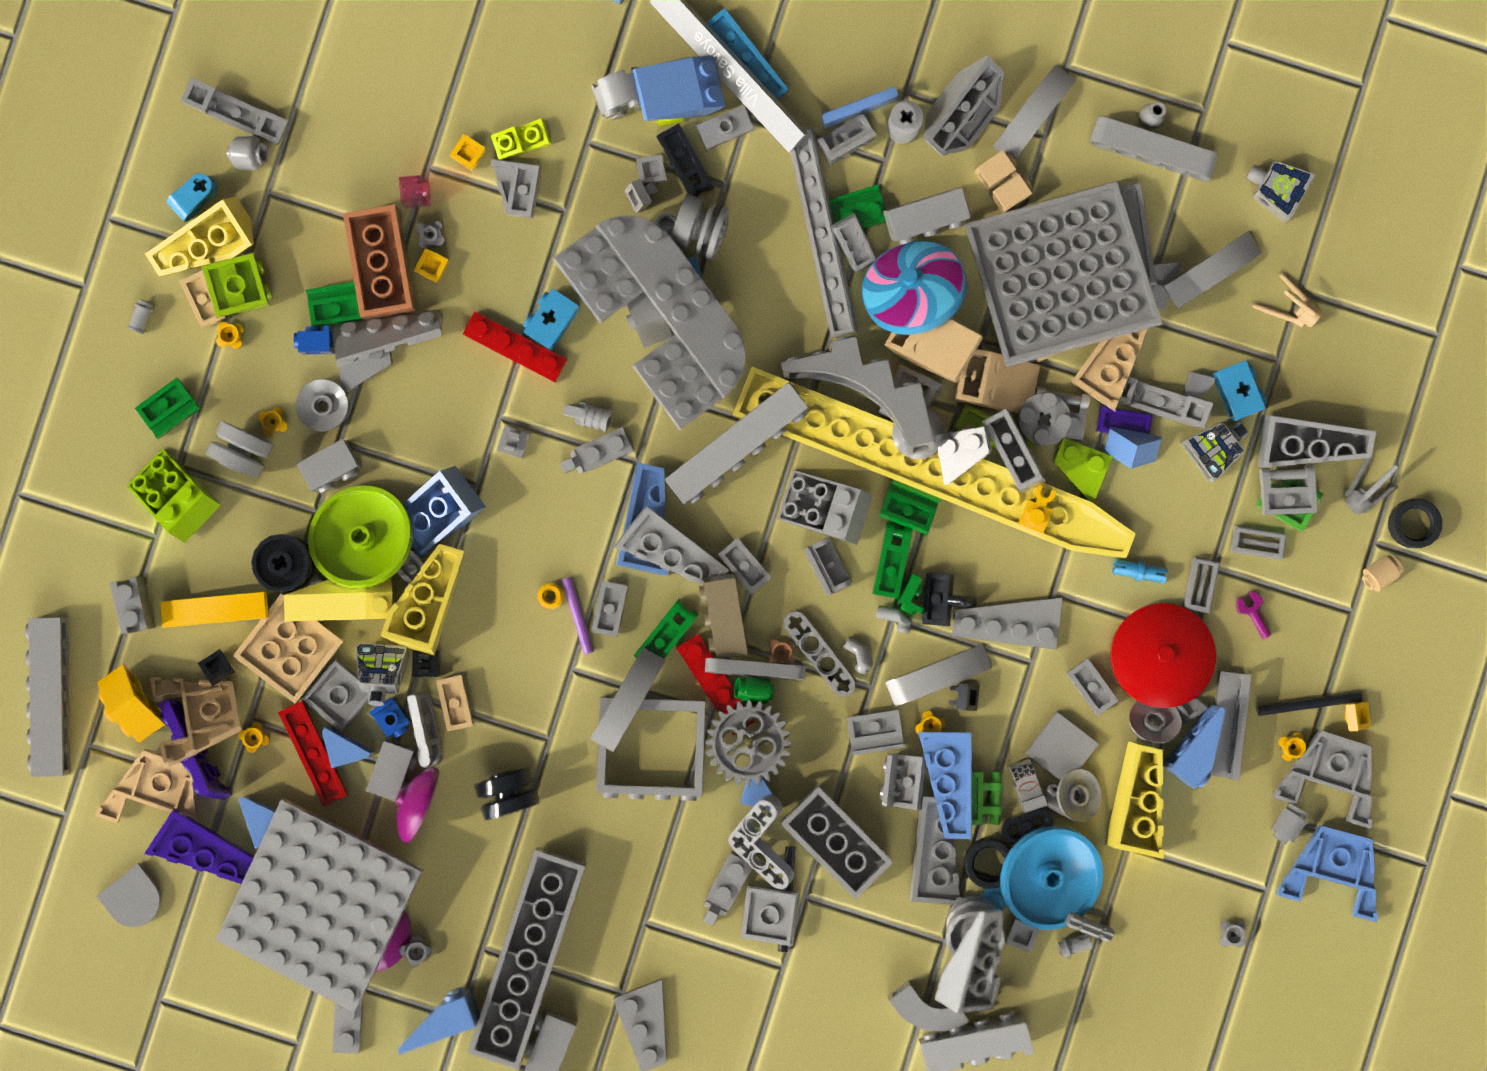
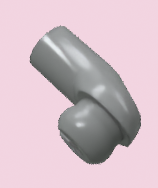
M849 636L843 647L856 655V671L860 674H866L873 666L870 649Z

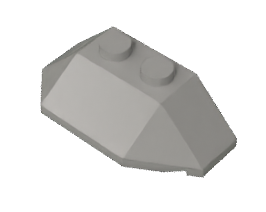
M989 56L981 58L956 73L926 114L924 140L941 156L968 150L1000 108L1002 80H1004L1005 72Z

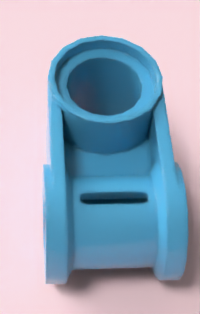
M195 174L181 188L173 192L166 202L184 222H188L215 197L218 191L217 183L205 174ZM202 182L206 183V184L204 185L205 188H206V191H204V192L201 191L202 188H201L200 184H201Z

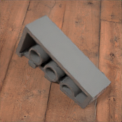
M1265 414L1256 466L1267 468L1372 458L1376 431Z
M1015 1011L1004 1012L1000 1014V1018L994 1020L981 1018L974 1021L975 1025L967 1027L962 1025L940 1034L939 1031L927 1032L923 1034L924 1038L918 1039L927 1071L961 1069L964 1067V1062H969V1065L986 1064L990 1060L989 1057L994 1056L997 1059L1001 1058V1060L1011 1059L1012 1055L1019 1051H1024L1025 1056L1034 1054L1027 1024L1021 1014H1015Z

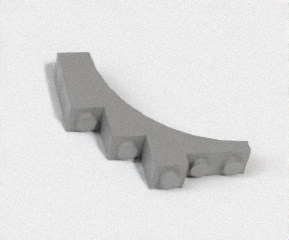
M843 336L831 342L832 352L820 351L805 358L792 357L786 362L781 363L784 378L787 381L804 379L829 381L850 387L874 401L893 420L903 438L908 456L934 451V441L921 383L909 382L900 385L899 388H894L889 361L875 359L869 361L866 365H862L856 337Z

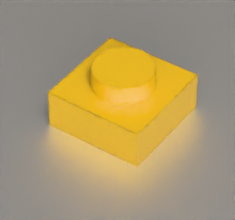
M463 134L450 157L473 171L487 149Z
M425 248L414 272L438 284L450 261Z
M1368 701L1345 705V720L1348 723L1349 731L1371 728Z

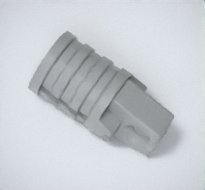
M580 402L579 407L565 404L563 415L576 418V425L588 426L607 432L612 417V409L591 406V404Z

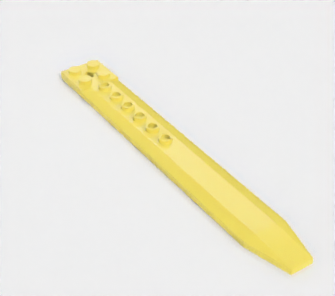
M751 367L732 416L742 419L762 403L759 401L760 396L765 397L766 394H774L789 381ZM792 383L809 407L805 410L807 415L796 424L792 420L784 426L787 431L782 434L783 436L1068 550L1120 558L1127 557L1136 534L1094 503L1048 484H1040L1043 485L1041 489L1042 497L1047 498L1051 490H1055L1056 494L1054 499L1046 505V507L1053 509L1045 531L1043 534L1037 533L1018 525L1027 500L1033 502L1036 500L1034 495L1036 487L1025 493L1020 492L1008 468L981 459L972 468L956 478L954 482L945 485L938 451L924 459L909 458L902 454L894 444L892 437L893 422Z

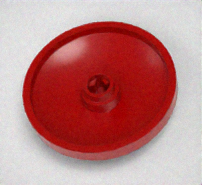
M1158 603L1142 607L1122 621L1111 642L1110 664L1117 683L1132 699L1149 707L1173 708L1192 701L1208 686L1216 666V647L1208 627L1197 615L1178 605Z

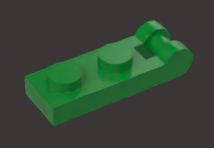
M887 523L872 594L899 599L912 529L904 527V529L894 527L895 524ZM892 537L902 539L901 546L892 545Z
M679 598L633 656L637 658L644 647L665 659L699 614L695 610L690 611L684 606L685 602ZM676 614L685 619L681 625L672 620Z

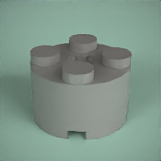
M624 70L597 80L599 86L591 85L600 113L606 119L616 120L626 116V110L635 108V111L642 109L633 73L626 74Z

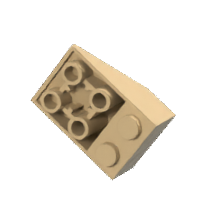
M949 319L937 328L923 333L907 335L892 332L885 346L899 358L953 382H957L983 337Z
M976 349L957 380L953 401L999 411L1008 409L1011 413L1019 414L1022 404L1035 394L1040 365L1024 362L1006 367L1003 355Z

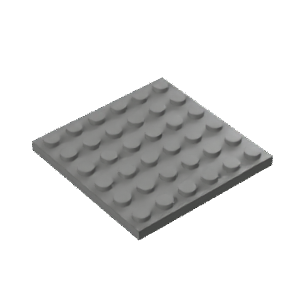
M1117 181L965 224L1006 367L1161 325L1162 320Z
M285 798L281 799L216 941L344 1008L356 1012L423 869Z

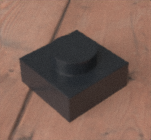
M221 649L198 662V665L212 686L235 673Z

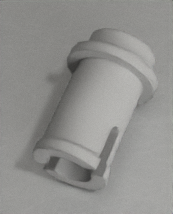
M139 299L138 303H134L136 308L127 328L143 334L150 314L154 313V310H152L154 305Z
M1085 933L1068 940L1062 938L1061 942L1057 943L1062 958L1067 957L1069 959L1073 954L1093 949L1091 939Z

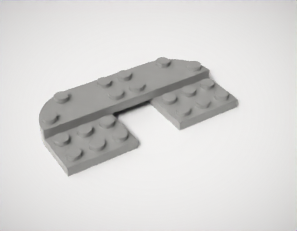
M617 216L607 219L553 258V261L599 323H602L639 295L645 293L673 330L674 336L636 362L632 367L679 430L724 398L738 383L745 363V348L738 328L672 238L656 223L637 216Z

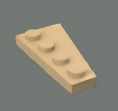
M1148 329L1101 341L1076 374L1072 383L1115 412Z

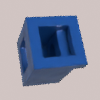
M324 325V331H321V327L318 326L305 327V331L294 333V347L298 348V352L302 355L334 354V328Z
M395 696L384 701L383 706H377L369 712L387 738L392 735L395 738L400 737L409 730L407 725L412 722ZM389 714L395 717L394 724H389L387 722V716Z

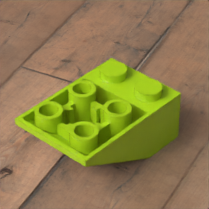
M163 448L127 485L169 534L184 543L221 506L211 493Z

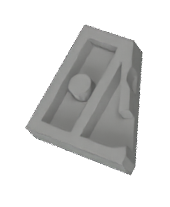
M491 159V165L498 181L497 186L502 194L505 213L509 216L533 219L542 168L538 165Z

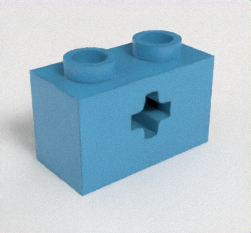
M552 288L550 293L545 292L538 302L540 308L535 315L531 313L523 324L525 327L523 332L550 351H553L580 310L579 305ZM554 313L553 317L556 321L554 323L549 322L546 325L544 316L546 314L551 316Z
M1246 360L1212 374L1231 422L1266 409L1264 405L1266 403L1265 395L1261 389L1257 388L1254 380L1256 379L1255 370L1251 364L1248 365ZM1245 387L1246 391L1238 394L1236 389Z

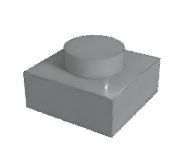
M662 154L636 159L639 177L644 186L652 182L654 184L667 182Z
M1014 918L1005 943L1031 953L1039 929L1028 926L1019 919Z

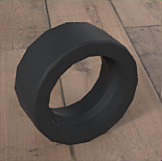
M1409 499L1399 503L1392 509L1388 518V529L1391 537L1399 545L1406 548H1423L1431 545L1438 539L1442 531V517L1433 503L1424 499ZM1412 508L1424 511L1430 520L1428 533L1419 539L1407 537L1400 527L1402 515Z
M991 837L981 838L973 842L966 850L964 870L969 879L978 887L996 889L1000 887L1001 874L991 879L981 877L974 868L975 856L984 848H993L1002 854L1005 861L1010 848L1000 840Z

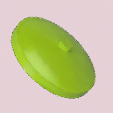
M364 485L346 488L327 499L314 515L308 534L310 556L318 570L333 583L352 589L373 587L391 578L405 563L413 541L412 522L401 502L391 493L381 488Z

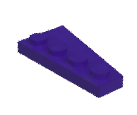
M166 699L159 703L162 710V720L169 726L172 732L171 739L177 740L188 737L184 708L180 701ZM207 749L182 761L184 768L191 774L193 779L192 786L198 795L222 800L233 795L229 787L224 789L218 780V777L222 775L217 766L213 767L206 759Z
M176 808L172 810L144 853L152 857L155 855L165 858L166 861L175 864L181 863L193 867L192 869L197 871L216 874L217 877L242 884L254 859V855Z

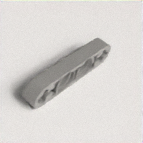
M798 611L788 613L784 618V627L834 693L841 697L851 695L855 689L853 677L805 615ZM791 616L802 618L800 625L804 630L807 626L811 629L800 640L796 638V635L800 634V632L795 627L790 629L788 626L791 623L789 620ZM808 636H814L819 641V646L814 651H808L804 647V640ZM824 657H831L835 662L834 669L830 672H825L820 668V661ZM839 668L843 670V673L838 675L843 680H850L847 692L843 689L837 690L836 687H838L839 683L835 678L831 682L827 678L835 674Z
M706 658L705 672L805 680V666Z

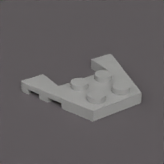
M1318 730L1307 745L1303 756L1296 760L1272 793V797L1297 805L1305 779L1353 794L1346 821L1371 829V746Z

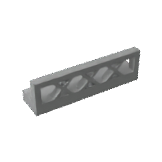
M1218 672L1215 706L1225 709L1213 769L1209 772L1211 776L1226 777L1233 780H1239L1251 675Z

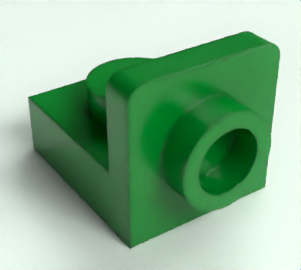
M910 574L897 600L898 603L902 604L900 609L912 616L916 612L922 614L924 611L923 608L911 603L912 598L917 600L923 589V585L920 584L922 578L914 574Z

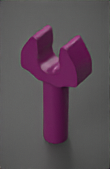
M1248 591L1252 605L1246 607L1242 598L1237 597L1236 610L1238 614L1249 615L1261 638L1265 639L1272 634L1259 612L1260 605L1264 601L1257 593Z

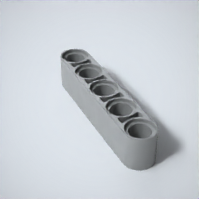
M1097 117L1089 141L1095 147L1201 181H1211L1219 157L1213 151L1107 117Z

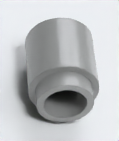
M1289 804L1287 808H1283L1271 827L1275 831L1273 837L1284 844H1287L1288 841L1294 843L1307 823L1305 819L1308 814Z

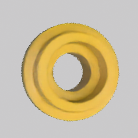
M555 583L544 584L538 591V601L547 609L559 607L564 600L562 588ZM549 591H554L556 594V598L553 601H549L546 597Z

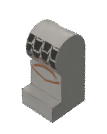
M1030 759L1009 765L1022 811L1026 813L1047 806V801L1042 793Z

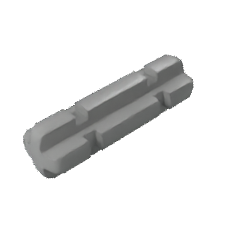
M1070 912L1065 919V924L1075 930L1079 929L1080 932L1096 938L1099 937L1103 941L1110 942L1114 936V930L1104 924L1101 925L1099 922L1084 916L1080 917L1079 914Z

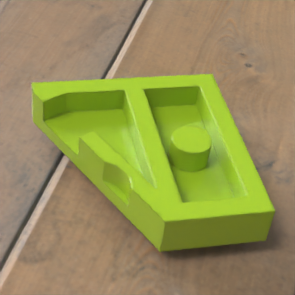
M1063 438L1053 463L1086 497V500L1094 503L1112 456Z

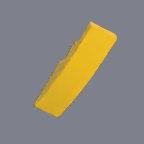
M267 592L160 602L162 628L269 618Z

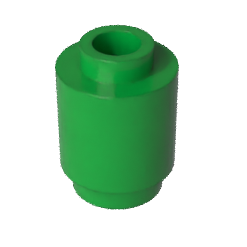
M752 676L738 677L735 682L734 697L740 699L741 702L751 700V703L758 704L760 701L763 705H766L769 700L773 699L775 688L771 684L770 679Z

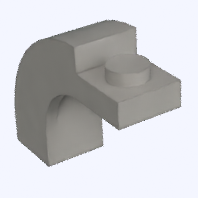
M909 981L887 996L899 1015L910 1024L924 1030L947 1031L969 1022L964 1012L956 1013L943 1004H932L922 999Z

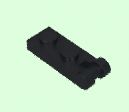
M679 123L656 135L659 144L687 194L698 197L697 194L705 190L708 192L714 188ZM698 175L701 181L692 185L689 179Z

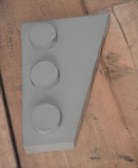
M661 978L613 998L641 1071H648L665 1064L667 1061L663 980Z

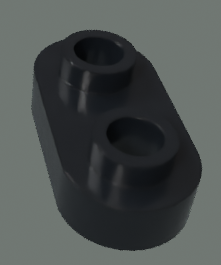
M1043 808L1020 813L1003 822L1001 835L1008 843L1015 845L1030 832L1052 826V817ZM1036 816H1041L1043 819L1040 825L1034 824ZM1017 826L1018 833L1011 835L1009 833L1010 827Z

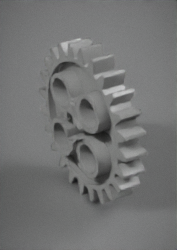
M748 700L746 707H742L740 701H738L737 709L735 710L728 705L727 715L720 711L718 712L721 718L720 722L716 720L711 721L716 729L707 730V733L713 737V739L705 741L706 745L713 747L706 752L708 756H715L710 762L711 765H720L716 771L718 775L725 771L727 772L725 775L726 781H729L734 776L737 786L742 779L745 780L747 787H749L751 780H755L756 784L760 786V778L762 777L770 782L769 773L772 772L778 776L777 765L781 767L786 766L782 757H790V753L784 750V748L792 746L790 741L784 740L790 736V731H782L787 725L786 721L778 723L780 713L770 715L772 707L768 706L765 710H762V703L760 701L756 708L752 707L751 700ZM758 720L761 723V727L759 730L751 732L747 729L748 722ZM766 731H769V732H770V734H769L768 736L761 737V738L757 739V738H758L759 736H761L764 732H766ZM733 732L738 735V739L734 744H726L724 742V737L727 733ZM746 738L753 741V748L749 749L747 746H744ZM766 742L774 746L773 751L768 755H764L759 751L760 746ZM740 748L733 755H728L729 751ZM742 755H746L751 759L749 765L744 768L736 765L737 758Z

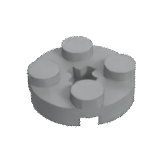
M1052 393L1033 395L1022 404L1018 414V427L1024 438L1033 444L1043 446L1055 444L1065 437L1071 426V414L1067 404L1060 397ZM1042 412L1044 415H1050V425L1048 427L1045 424H1038L1037 421L1040 419L1039 413Z

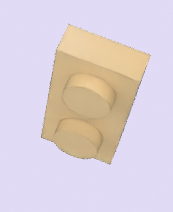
M203 270L179 281L202 329L227 318L226 316L216 317Z
M463 674L436 680L447 732L474 726Z

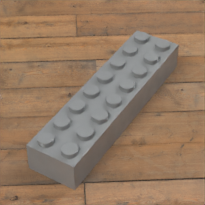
M540 847L534 850L468 1051L469 1054L519 1069L587 865L586 862Z

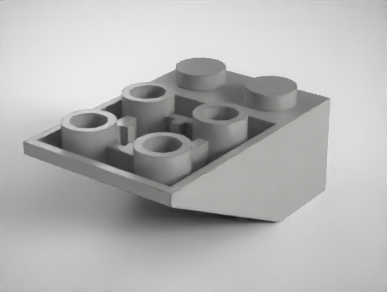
M793 470L777 520L857 545L873 495L858 488Z

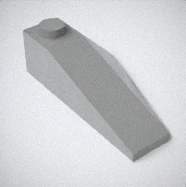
M985 910L979 913L941 975L935 1000L956 1013L990 1010L994 1007L1000 985V977L996 975V968L1001 963V955L997 953V945L1002 940L1003 912L1001 910Z

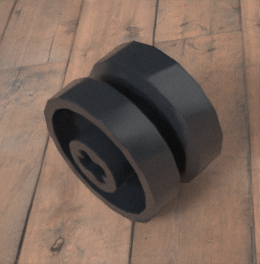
M285 534L272 535L262 540L254 550L251 561L253 574L257 581L268 590L277 592H291L301 589L309 583L314 576L316 568L310 556L308 543L300 537ZM283 559H285V562H288L286 568L281 565Z
M530 767L516 771H505L490 776V779L474 784L478 798L484 799L495 796L494 800L488 801L481 806L484 820L515 813L540 803L535 789L519 791V788L529 785L533 781Z

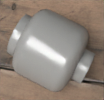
M237 136L227 148V157L237 170H259L268 160V148L257 136Z

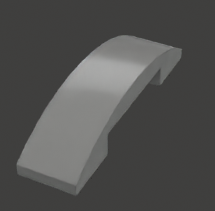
M1055 64L999 137L993 148L998 152L1004 150L1006 155L1011 154L1016 160L1076 80Z
M192 77L181 98L182 103L204 114L276 145H279L289 122L268 111L260 110L220 92L216 88Z
M1247 231L1163 287L1176 308H1179L1252 261L1262 252L1249 231Z
M1129 377L1119 401L1121 404L1140 411L1203 429L1206 427L1214 405L1211 402L1189 395L1188 397L1139 382L1138 379Z
M980 644L885 683L894 706H898L991 669L992 666L983 644Z
M644 647L642 648L590 738L591 740L612 752L615 750L665 663V659Z

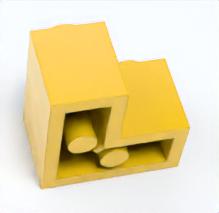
M124 664L97 682L101 692L98 696L106 707L104 710L106 717L112 723L116 721L127 737L132 736L140 743L165 725L160 709L144 695L139 678Z

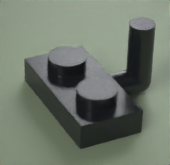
M926 572L922 624L950 626L952 606L975 607L977 599L975 597L953 595L954 574Z

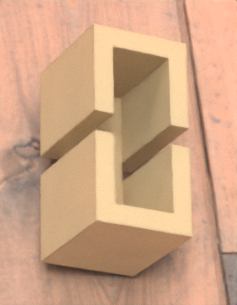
M1004 150L978 166L975 170V174L987 191L1008 177L1011 178V180L995 189L993 194L990 195L1001 213L1012 210L1027 200L1032 194L1030 191L1032 186L1029 180L1024 175L1021 177L1016 172L1018 165L1011 154L1006 155Z

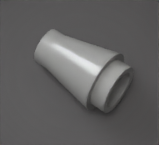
M1161 102L1145 105L1140 111L1141 123L1149 129L1159 128L1165 121V105Z

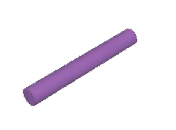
M572 577L562 579L584 655L592 653L594 649Z

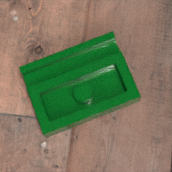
M878 184L829 199L835 223L853 213L856 215L863 230L886 223L883 214L886 208Z
M354 282L306 289L311 326L323 327L324 325L364 320L360 317Z
M177 377L135 407V410L148 428L151 429L156 439L162 438L201 409L182 381Z
M892 480L878 516L927 535L941 498Z

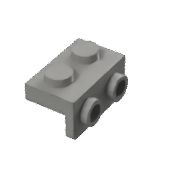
M888 753L883 764L885 781L880 791L882 806L921 810L926 766L925 757Z

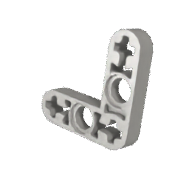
M765 795L730 834L729 844L768 883L777 889H784L794 878L793 869L760 839L762 834L780 815L782 804L777 797ZM768 805L771 807V810L765 816V814H763L762 812ZM750 819L758 821L760 829H755L751 825ZM741 837L744 839L743 843L739 840ZM756 853H762L766 857L767 862L759 861ZM779 873L783 875L782 878L778 876Z

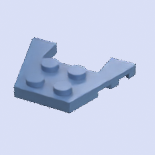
M1319 825L1276 890V895L1301 902L1307 876L1317 877L1357 888L1358 891L1351 915L1377 922L1373 839Z

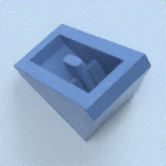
M1110 427L1104 452L1132 469L1156 461L1162 436Z
M330 726L325 727L322 731L332 768L363 760L374 754V751Z
M763 777L760 778V786L756 784L755 780H751L749 787L745 784L741 804L754 807L765 795H773ZM767 805L765 810L770 811L771 807Z
M247 795L238 800L256 849L259 848L277 808Z

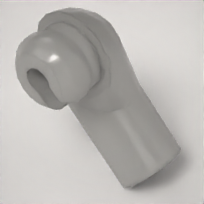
M878 606L876 613L878 619L898 622L896 628L898 632L907 634L910 632L913 622L909 616L896 608Z
M1050 784L1044 789L1043 794L1048 804L1047 808L1054 813L1066 817L1058 804V785Z

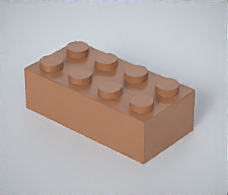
M393 204L343 213L360 317L364 320L417 312L399 209Z

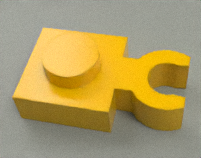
M1038 485L1034 491L1035 502L1027 500L1018 525L1040 534L1044 533L1053 509L1046 507V505L1054 499L1056 494L1055 490H1051L1047 498L1042 497L1041 489L1043 485Z

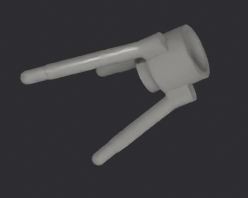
M1366 458L1350 488L1344 493L1347 497L1344 501L1345 505L1360 516L1362 512L1366 513L1373 505L1388 496V494L1395 490L1394 486L1389 487L1373 499L1371 497L1399 469L1398 464H1395L1367 492L1362 488L1356 491L1355 489L1371 461V458Z

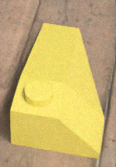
M237 196L223 199L145 255L159 276L234 258L254 244L251 218Z
M442 544L436 547L411 584L409 583L405 588V592L399 600L390 608L381 633L382 637L402 646H407L409 649L435 655L464 557V551Z
M391 578L376 586L363 589L342 587L328 579L284 595L285 621L386 619L390 608L393 606Z

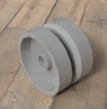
M220 421L215 433L219 438L229 443L224 445L217 441H211L205 454L229 469L259 478L264 466L260 461L250 456L253 453L263 458L269 457L274 445L238 427Z
M968 896L958 900L950 908L946 918V940L952 955L955 954L981 911L1000 910L990 899L981 896ZM1002 920V940L997 945L998 954L1004 945V920Z

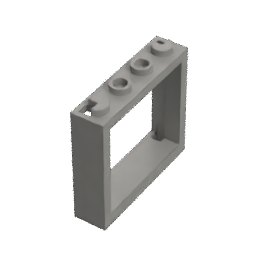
M600 697L599 723L614 697ZM644 698L638 710L697 712L694 787L606 784L607 748L598 744L597 793H603V798H618V794H629L630 799H644L645 794L655 795L657 800H671V795L681 796V800L697 801V796H702L706 700Z

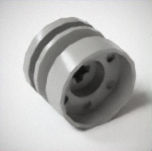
M686 194L671 238L678 248L687 251L692 241L697 242L695 254L700 256L704 245L708 246L705 258L712 260L715 253L721 247L728 228L729 208L723 206L719 216H715L716 203H712L706 213L702 211L704 205L702 198Z

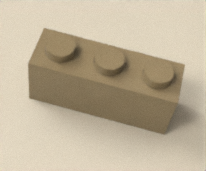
M734 573L703 578L704 586H699L701 602L707 601L708 611L703 613L706 627L711 626L713 636L708 637L710 653L716 652L717 659L748 654Z

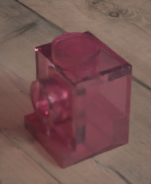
M420 175L399 177L400 200L405 208L431 206L429 180H423Z

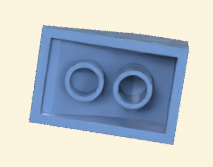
M713 56L690 57L632 70L644 121L709 116L725 107Z
M456 466L439 471L402 504L412 522V548L420 558L486 508Z
M1210 704L1208 706L1209 709L1200 716L1163 762L1165 769L1182 783L1194 789L1198 786L1203 787L1211 777L1209 772L1213 769L1225 709L1220 706Z
M458 987L447 992L448 995L444 996L440 1004L404 1040L398 1048L399 1055L475 1028L479 1021L480 1013L471 988L463 990V987Z

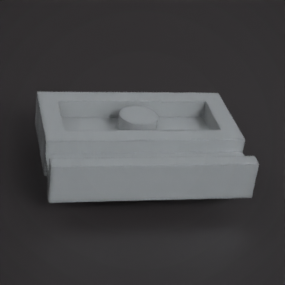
M898 709L846 717L852 755L904 748Z

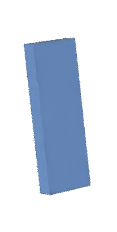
M896 87L824 113L821 119L824 129L855 118L860 114L862 115L897 102L899 95Z

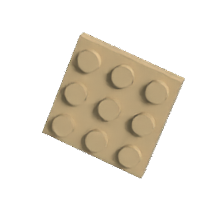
M281 593L268 610L269 618H262L233 657L296 704L345 641L318 620L285 621L284 594Z

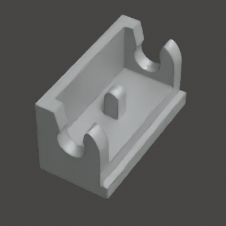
M860 114L853 120L818 138L816 141L831 166L874 141L876 133L864 114Z
M829 537L803 549L826 596L852 584Z

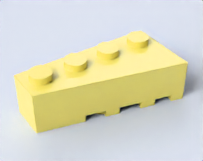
M1128 741L1105 844L1113 848L1164 859V849H1162L1164 825H1162L1163 799L1161 785H1163V750Z

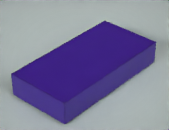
M1101 405L1096 432L1108 434L1110 427L1150 434L1153 415L1118 408L1114 412L1107 406Z

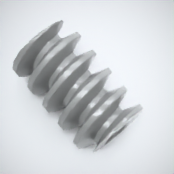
M909 100L901 101L892 108L887 124V132L892 140L904 144L913 141L917 137L923 122L921 108L915 102Z

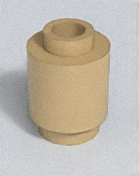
M1383 556L1363 570L1364 576L1362 580L1370 590L1380 591L1400 578V574L1404 569L1395 556Z

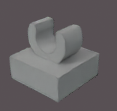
M641 179L631 182L625 189V193L636 214L644 211L652 202L650 198L654 197V194L658 192L654 182L644 186Z
M504 426L497 451L523 459L530 433Z

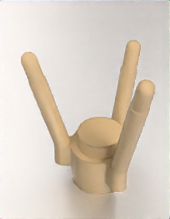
M1283 273L1280 274V278L1300 297L1298 298L1289 290L1284 291L1298 305L1294 312L1297 317L1256 303L1253 304V308L1290 321L1300 328L1304 324L1312 327L1322 314V310L1316 306L1317 304L1310 300Z

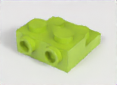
M253 253L202 266L217 318L242 311L246 313L269 306L268 300L272 299L269 285H263L261 275L265 274L262 260H256Z

